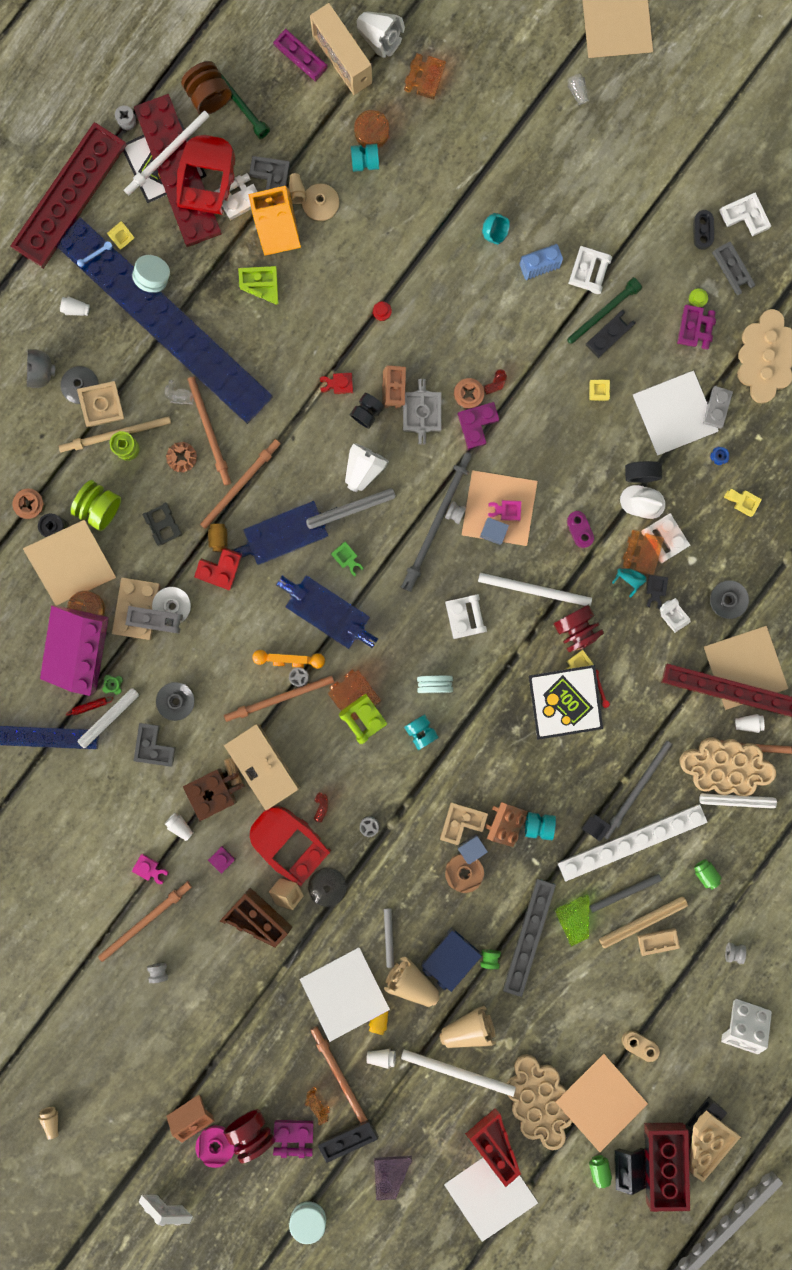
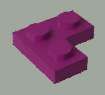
M488 403L457 413L467 449L470 450L486 445L482 426L499 422L495 403Z

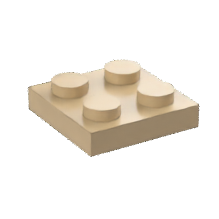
M115 381L77 389L87 428L124 420Z

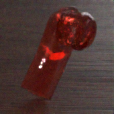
M498 369L495 372L493 383L483 386L486 395L503 389L507 380V375L503 369Z
M319 792L315 797V802L320 803L314 820L322 823L328 811V797L326 794L323 795Z

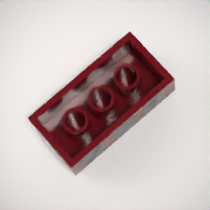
M683 1122L644 1123L646 1203L650 1211H690L688 1129Z

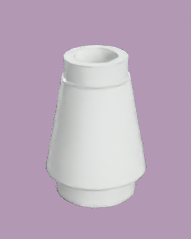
M69 296L67 298L62 297L60 312L65 313V315L88 316L89 304Z
M754 714L735 718L736 730L756 733L764 731V716Z
M176 813L165 822L169 831L185 841L194 833L182 816Z
M384 1049L367 1052V1064L387 1069L395 1067V1051Z

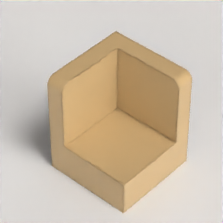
M282 878L269 891L276 905L290 910H294L304 896L297 883Z

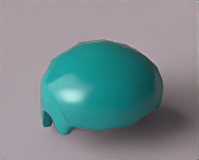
M499 213L490 214L483 223L482 233L484 238L497 245L502 243L508 235L510 221Z

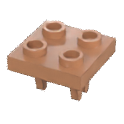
M501 802L499 808L495 806L492 808V810L497 812L493 824L485 825V828L490 830L487 839L514 847L521 827L525 823L528 811Z

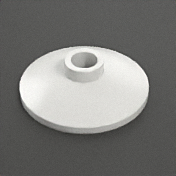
M167 587L155 595L152 610L182 614L181 623L188 617L191 603L188 595L183 590L176 587ZM171 603L176 604V608L174 610L170 609ZM167 618L166 625H172V619Z

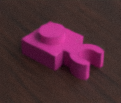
M502 500L501 506L495 502L488 504V507H494L496 510L494 513H488L490 518L501 515V520L503 521L521 520V501Z
M144 854L140 855L132 870L133 873L147 881L154 877L157 884L164 883L159 878L160 873L166 876L169 874L166 869H158L159 863Z

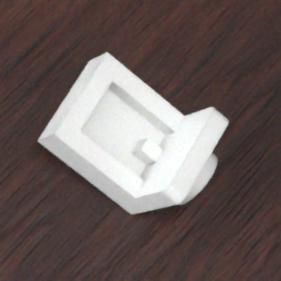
M676 598L666 601L660 608L661 617L674 633L691 622L690 618L679 606Z

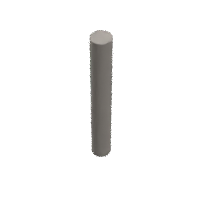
M384 908L387 968H393L391 908Z

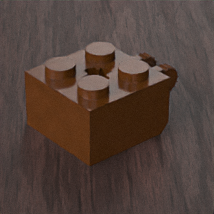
M221 768L183 786L199 822L237 803L233 792L245 786L243 783H239L230 789L228 781L236 779L239 776L238 772L225 778ZM207 790H209V792L213 791L214 795L212 796V799H210V797L208 798Z

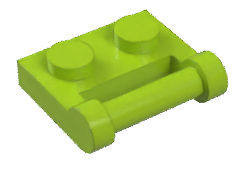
M367 694L361 696L339 713L341 720H345L356 735V740L359 744L365 743L370 736L387 725V722ZM355 712L367 729L363 732L351 717L352 713Z

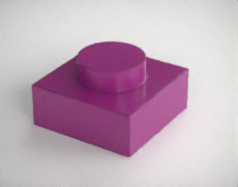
M223 846L208 859L221 874L236 860Z

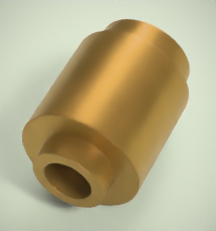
M210 524L208 544L209 548L213 549V552H222L223 548H228L225 524Z

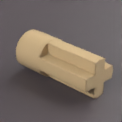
M233 759L224 760L228 776L236 772L239 774L236 779L230 780L231 786L242 783L238 767Z

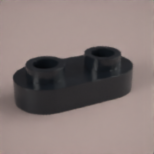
M708 210L699 211L693 220L694 244L701 250L708 249L714 242V217ZM700 220H704L705 224H701ZM704 238L706 243H702L700 239Z

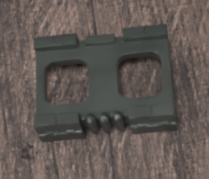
M167 502L142 514L154 534L152 536L157 546L182 536L178 525L175 524L171 516L172 512ZM162 509L166 517L164 520L155 523L152 513ZM170 526L174 535L164 540L160 530Z

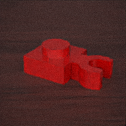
M352 373L333 374V379L325 376L320 377V382L328 383L326 387H320L321 392H328L330 389H334V394L353 393Z

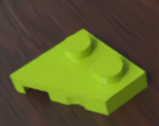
M276 266L238 268L239 287L241 290L273 304H279Z

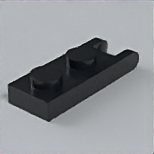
M621 310L586 343V346L598 359L636 324L633 320L627 325L621 317L625 314L624 310Z

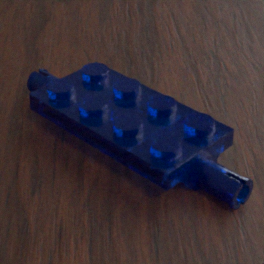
M312 501L243 529L248 541L247 544L232 550L241 553V558L254 555L257 565H261L329 536L325 529L326 524L313 529H309L306 520L308 518L321 514L315 502Z
M283 575L281 576L280 580L286 584L284 585L278 581L276 586L290 594L291 598L285 606L287 609L348 649L358 639L371 647V649L374 647L375 644L369 641V639L376 643L379 638L364 630V626L370 619L368 615L307 575L297 585Z

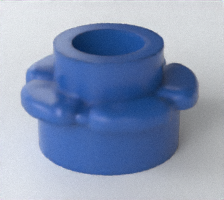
M716 447L710 454V458L714 461V464L722 465L728 462L729 452L726 448Z

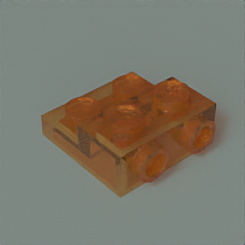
M352 669L344 675L346 679L343 682L339 683L337 681L329 687L330 692H328V695L341 711L364 694H367L374 705L382 701L359 670L355 672ZM355 712L351 714L354 721L359 718Z

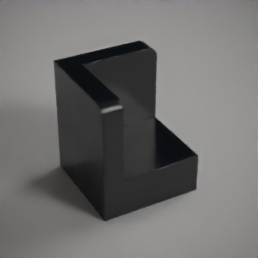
M591 813L581 829L598 841H601L611 825Z

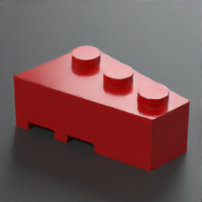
M494 1108L465 1134L503 1185L507 1187L521 1173L509 1143L501 1115Z

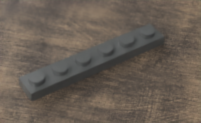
M536 878L503 987L504 992L520 997L523 995L556 884Z

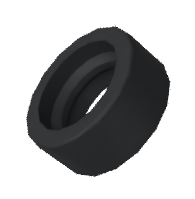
M656 461L629 463L625 465L626 481L644 483L661 480L662 463Z

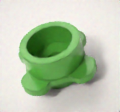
M106 675L104 677V687L102 688L103 692L120 694L123 678L121 676L111 677V675Z

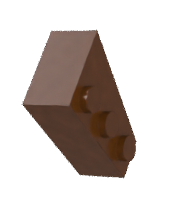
M249 888L220 920V922L230 924L241 932H247L253 935L254 938L275 948L292 929V926L252 888Z

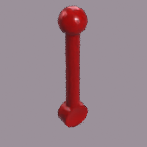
M596 670L598 689L602 698L601 704L604 708H607L610 703L605 698L598 677L599 671Z

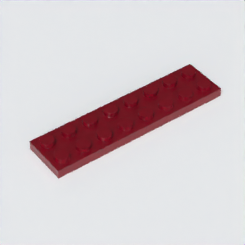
M169 94L134 106L153 160L183 132ZM185 140L157 168L185 245L190 247L222 235L214 213L177 207V171L187 143ZM187 165L183 186L205 190L197 167Z
M94 122L10 247L44 269L127 146L126 142Z

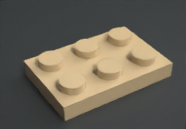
M121 578L112 634L151 640L153 629L125 624L128 606L152 610L153 599L160 590L159 583Z

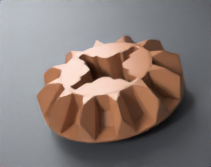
M466 378L456 385L454 398L458 405L464 408H474L482 402L484 388L479 381ZM474 389L472 393L473 398L467 397L463 399L466 394L465 390L470 391Z
M174 443V445L169 447L166 454L167 463L176 472H187L196 463V451L188 443ZM185 452L184 456L188 461L180 460L177 462L178 457L175 453L182 454Z
M23 489L15 495L13 509L19 517L24 519L36 518L42 512L44 503L42 496L37 491ZM26 499L30 502L34 501L31 504L32 510L28 507L24 508V506L26 505Z

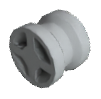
M125 105L116 109L115 118L120 128L127 131L133 129L137 122L133 110Z
M452 501L445 519H452L459 525L467 507L458 506L456 502Z
M294 668L289 674V680L294 686L301 687L307 684L309 674L303 668Z
M371 816L362 819L360 832L364 836L372 837L378 832L379 823L377 819Z
M729 942L725 951L726 962L736 961L738 964H744L746 946L743 944L736 946Z
M156 963L147 966V971L150 972L149 983H159L168 980V975L165 972L167 968L166 963Z

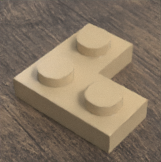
M451 802L440 840L459 845L464 827L483 832L488 813Z

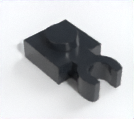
M648 575L645 593L651 594L646 602L647 607L650 608L652 601L657 602V609L662 607L660 596H666L668 577Z

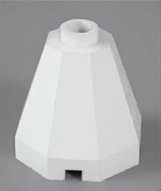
M363 12L357 19L358 32L376 54L383 58L386 55L392 56L401 44L402 38L399 35L400 32L404 33L405 30L403 19L395 14Z
M353 443L350 449L345 482L348 484L347 488L354 492H358V490L363 491L389 463L383 456L378 453L375 454L371 452L372 450L357 443Z

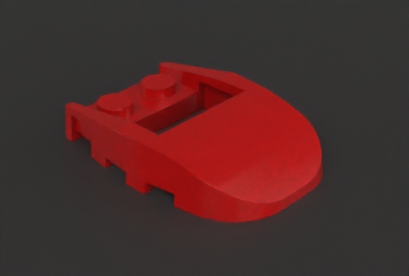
M199 135L191 138L186 143L177 171V207L223 214L222 205L224 200L227 201L229 197V190L235 176V153L228 141L219 137ZM186 166L223 171L220 193L184 187Z
M273 806L264 811L250 829V841L254 849L276 872L297 883L299 886L303 885L331 852L330 848L327 849L320 841L321 838L304 819H300L293 812L281 806ZM298 829L313 843L287 871L273 857Z

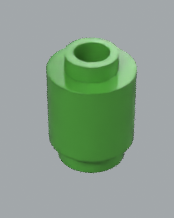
M707 859L700 861L694 866L695 874L706 889H715L721 884L720 880L722 877Z
M603 1155L592 1157V1160L589 1161L593 1182L598 1188L609 1187L612 1175L608 1159L603 1157Z

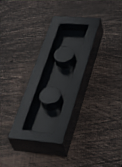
M368 1119L319 1142L318 1148L326 1163L378 1140L379 1135L371 1120Z

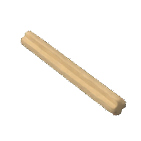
M679 897L599 939L600 944L603 948H607L686 908L688 903L684 897Z

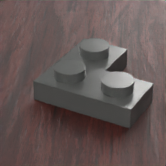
M252 156L249 175L253 178L266 179V190L282 186L287 187L290 162Z
M139 723L133 761L172 767L176 747L157 745L159 725Z

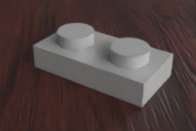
M717 386L713 387L703 424L719 429L723 427L733 391Z

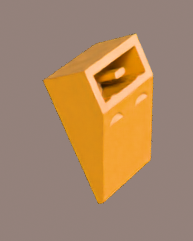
M286 186L248 194L264 256L301 248L290 190Z

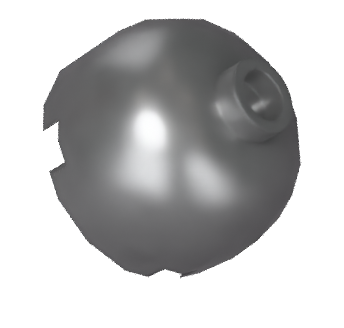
M28 349L27 387L42 388L50 382L51 376H55V365L51 364V359L45 352Z

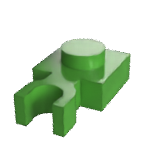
M345 541L330 553L342 568L348 565L353 576H356V573L353 572L354 566H359L361 570L364 569L360 563L354 561L357 555Z

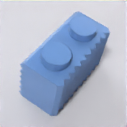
M558 244L521 256L519 264L524 278L528 280V278H535L539 274L549 273L553 269H559L563 257Z

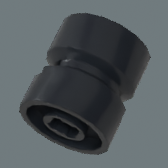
M365 392L359 400L360 405L355 406L349 415L357 423L370 429L375 422V416H379L385 406L374 396Z
M52 513L43 515L38 521V530L44 537L69 527L65 519Z

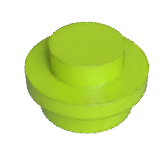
M694 289L689 295V302L692 306L703 307L708 302V294L703 289Z

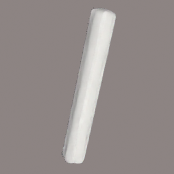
M131 688L77 742L83 748H86L139 697L138 692Z
M701 793L699 797L701 804L759 808H776L777 800L773 797Z

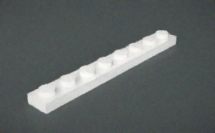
M697 804L557 862L566 882L708 822L700 804Z

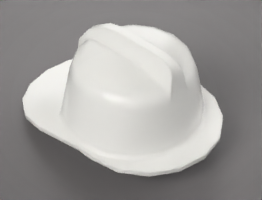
M632 485L627 487L620 496L622 508L631 515L654 519L659 517L665 509L663 495L652 488Z

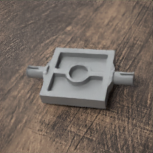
M418 379L417 391L405 392V405L403 406V432L418 433V444L422 445V437L423 445L426 444V433L441 432V392L427 391L426 379H423V386L422 379Z

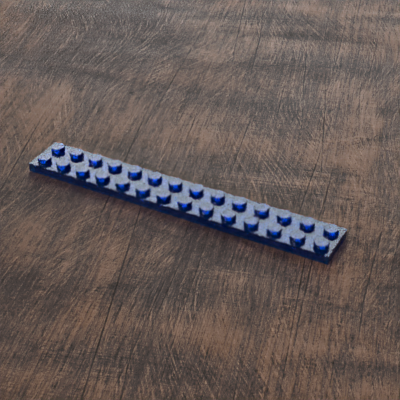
M80 217L57 245L58 249L236 415L248 424L273 396L162 292H147L139 288L132 277L134 266L113 247L111 250H105L85 262L83 267L78 266L77 261L79 259L83 260L102 248L105 242H107Z

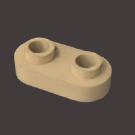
M633 1030L624 1033L622 1043L626 1050L647 1062H653L659 1057L660 1051L655 1042ZM631 1040H636L634 1045H630ZM649 1049L653 1050L651 1055H647Z

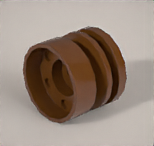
M212 61L198 63L190 68L182 77L181 85L188 97L191 98L198 114H201L203 111H206L208 115L215 113L224 107L231 98L232 92L229 86L222 79L220 71H218L217 66Z

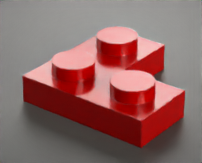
M223 548L218 564L201 558L194 578L230 591L242 554L228 548Z

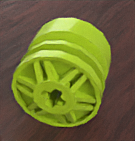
M89 480L76 495L71 506V514L79 517L81 520L88 519L89 525L102 531L116 515L120 507L121 497L110 490L104 492L103 486L97 485L93 480Z

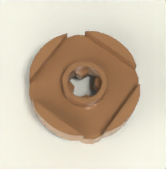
M457 854L446 864L445 876L451 888L461 893H470L480 886L484 877V869L478 859L471 864H467L463 856ZM462 868H465V870H470V873L467 874V878H464V876H459V873H461Z

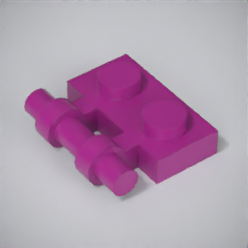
M685 305L677 344L696 347L698 340H701V348L709 349L710 343L713 340L712 330L716 324V312L709 310L708 315L703 316L704 308ZM701 324L706 325L704 333L700 332Z
M275 1120V1142H282L281 1147H274L273 1156H281V1158L298 1156L303 1159L305 1156L312 1157L313 1148H305V1143H313L314 1121ZM288 1143H299V1148H288Z

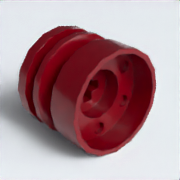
M589 604L553 623L559 635L568 632L569 636L563 640L564 644L570 641L574 643L566 648L568 652L581 650L596 642L604 634L603 629L595 633L593 631L594 628L600 625L599 622L589 624L588 621L595 616Z
M259 1109L240 1116L228 1125L223 1132L230 1145L238 1144L234 1148V1153L238 1155L237 1158L241 1164L262 1155L276 1140L274 1135L270 1134L271 1130L269 1127L262 1128L266 1121Z

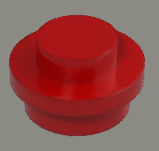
M381 301L374 305L373 315L377 320L385 321L391 316L392 309L387 302Z

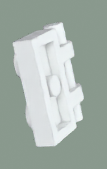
M248 173L235 177L229 193L237 187L241 191L234 195L230 193L227 201L224 200L222 207L230 221L251 210L248 194L256 193L257 190L254 184L248 187L244 184L251 180ZM218 188L214 192L220 193V188Z

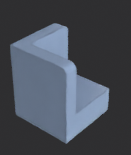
M487 518L480 538L501 545L509 525L492 518Z
M476 834L457 846L467 864H471L488 853Z

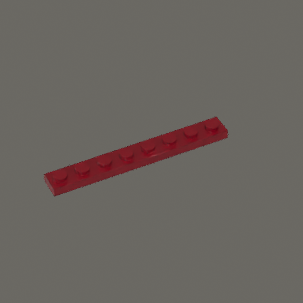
M665 664L661 683L792 717L791 696L679 666Z

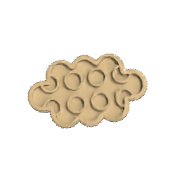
M774 309L765 311L760 316L758 323H752L745 328L742 333L744 346L738 353V358L742 363L737 372L738 379L743 385L750 386L752 399L760 404L771 401L775 397L776 390H782L792 382V371L790 369L792 367V329L784 327L783 315Z
M709 737L700 743L698 750L689 749L680 757L682 770L687 774L693 775V782L699 790L710 791L714 789L720 795H729L734 792L737 796H750L755 792L757 785H768L776 777L775 767L769 761L763 760L762 750L753 743L741 745L735 739L721 742L717 738Z
M529 1054L521 1055L514 1064L516 1075L507 1082V1084L516 1087L514 1096L508 1095L513 1101L512 1112L520 1120V1129L526 1138L531 1140L540 1138L544 1147L550 1150H558L564 1145L566 1140L564 1129L569 1127L572 1121L555 1102L567 1090L563 1085L559 1084L560 1076L555 1067L548 1064L540 1066L534 1056Z

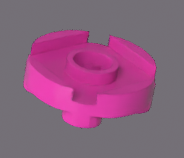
M214 1125L203 1129L196 1141V1155L208 1167H222L234 1154L235 1145L229 1144L223 1133L226 1129L223 1126ZM218 1142V1144L221 1147H219L217 1151H214V1148L210 1147V1144Z

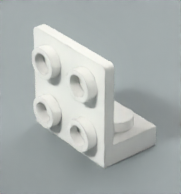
M735 999L733 1001L730 1029L722 1034L721 1042L760 1054L768 1048L772 1012Z

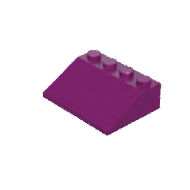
M51 605L40 679L70 692L91 696L97 691L109 617Z

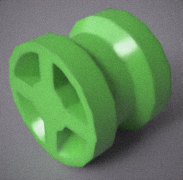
M491 949L482 950L483 960L480 966L486 969H499L500 963L498 960L501 957V952Z

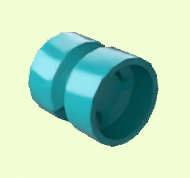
M377 143L367 144L365 148L362 145L351 146L353 172L364 171L365 168L368 170H379Z
M425 714L404 727L409 736L414 737L413 743L418 750L439 738L434 728L429 727L430 722ZM421 731L425 733L423 737L419 734Z
M528 812L525 823V837L537 838L540 836L543 840L552 841L555 833L556 817L547 814L540 817L539 813Z

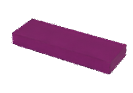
M286 28L273 42L279 51L315 82L328 68L324 61Z

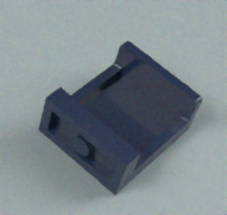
M451 927L447 932V936L429 957L421 962L422 971L430 978L432 976L438 980L437 984L443 990L448 989L452 992L482 955L479 950Z

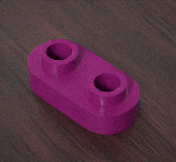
M580 511L572 512L567 517L570 533L578 547L587 548L594 541L593 532L584 513ZM575 517L580 518L579 524L574 522ZM586 535L588 537V540L583 541L581 539V536Z

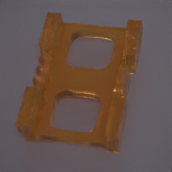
M313 1087L307 1092L305 1105L306 1107L309 1105L318 1118L319 1126L329 1120L328 1113H330L329 1106L323 1107L315 1095L317 1089Z

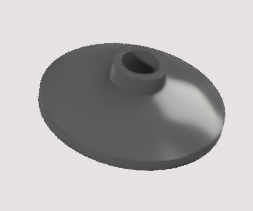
M83 366L73 367L63 375L61 391L67 400L80 404L77 389L98 385V378L89 368ZM81 381L80 386H75V382Z
M724 581L716 585L712 590L710 604L713 611L720 617L733 619L741 616L746 611L749 604V596L744 586L740 583ZM726 597H729L731 600L729 604L725 602Z
M168 683L157 694L156 707L159 713L168 720H182L194 708V695L190 688L182 683ZM175 698H178L180 700V703L178 705H175L173 703V700Z

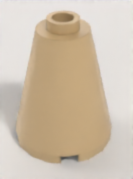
M402 957L401 960L403 962L400 965L396 963L389 972L385 981L388 987H384V990L389 994L426 1007L436 1005L440 998L439 990L410 959Z
M485 1006L478 1007L442 1028V1033H440L441 1043L446 1045L447 1048L495 1045L496 1041H492V1038L496 1037L491 1016H486L484 1012L487 1008Z

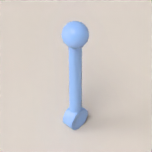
M108 241L105 242L104 246L83 260L79 259L77 265L83 267L85 262L101 252L111 250L112 244Z

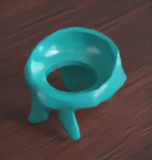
M619 568L612 583L614 584L619 576H621V578L634 587L629 595L631 598L640 586L647 581V578L638 571Z

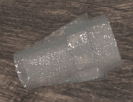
M581 73L570 77L567 80V86L578 105L588 102L585 77H582Z

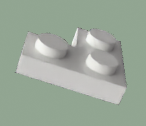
M756 193L730 203L719 210L727 227L745 220L752 236L764 232L771 227Z
M141 1195L139 1200L145 1212L150 1214L155 1223L161 1226L166 1224H190L193 1217L182 1205L167 1206L158 1195Z

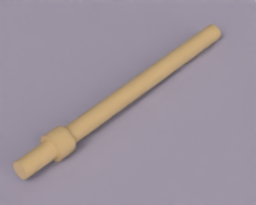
M168 416L84 439H73V442L59 445V450L61 453L73 449L76 451L84 449V446L110 440L119 431L134 434L171 424V419Z

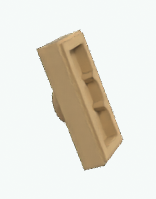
M675 928L637 936L642 956L680 948Z

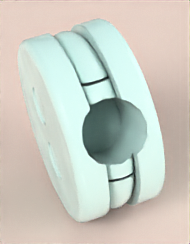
M144 255L135 262L132 277L135 284L142 290L159 292L167 285L170 269L161 258L154 255Z
M453 676L417 677V682H419L417 692L451 693L453 692V687H451Z
M309 1201L300 1203L291 1214L289 1223L291 1235L302 1244L317 1242L325 1232L326 1214L317 1203Z

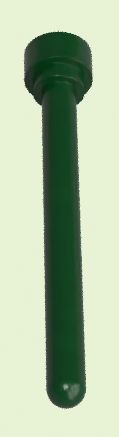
M221 74L222 79L226 81L232 92V100L252 123L256 136L259 139L266 137L270 132L269 126L257 119Z
M634 277L626 283L625 289L569 336L567 342L573 344L625 298L641 291L642 285Z

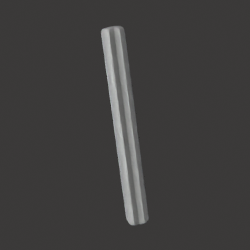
M390 488L308 518L306 520L309 529H313L395 498L394 490Z

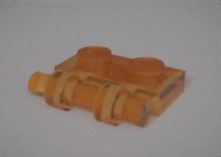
M417 53L411 61V70L409 75L406 76L404 90L411 92L412 87L417 86V95L434 100L446 67V61L428 56L427 61L422 62L423 56ZM418 71H423L421 78L416 77Z
M632 530L631 537H628L627 541L629 543L627 552L623 555L624 563L622 567L630 568L631 563L635 562L637 563L635 571L654 575L664 537L645 533L644 539L641 540L638 539L640 531ZM636 545L642 546L639 557L634 556Z

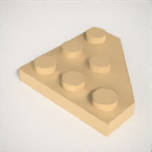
M707 1110L698 1118V1121L693 1126L689 1171L702 1182L706 1180L741 1138L734 1130Z

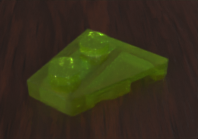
M588 894L554 910L571 947L589 939L590 898Z

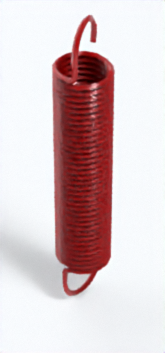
M105 697L74 707L69 712H73L71 714L76 716L107 705V700Z

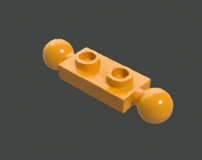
M256 650L252 657L253 661L258 665L268 661L273 662V666H285V663H292V667L304 668V664H311L312 667L319 669L325 664L324 656L319 653L309 657L267 654L264 650Z

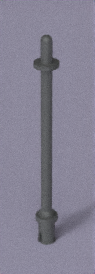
M470 452L464 454L459 466L454 465L453 467L456 471L455 476L413 566L406 570L408 573L401 585V588L412 592L417 578L421 576L420 567L463 474H469L466 468L472 456Z

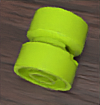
M119 431L110 439L111 451L120 459L131 461L138 456L140 451L139 444L129 433Z

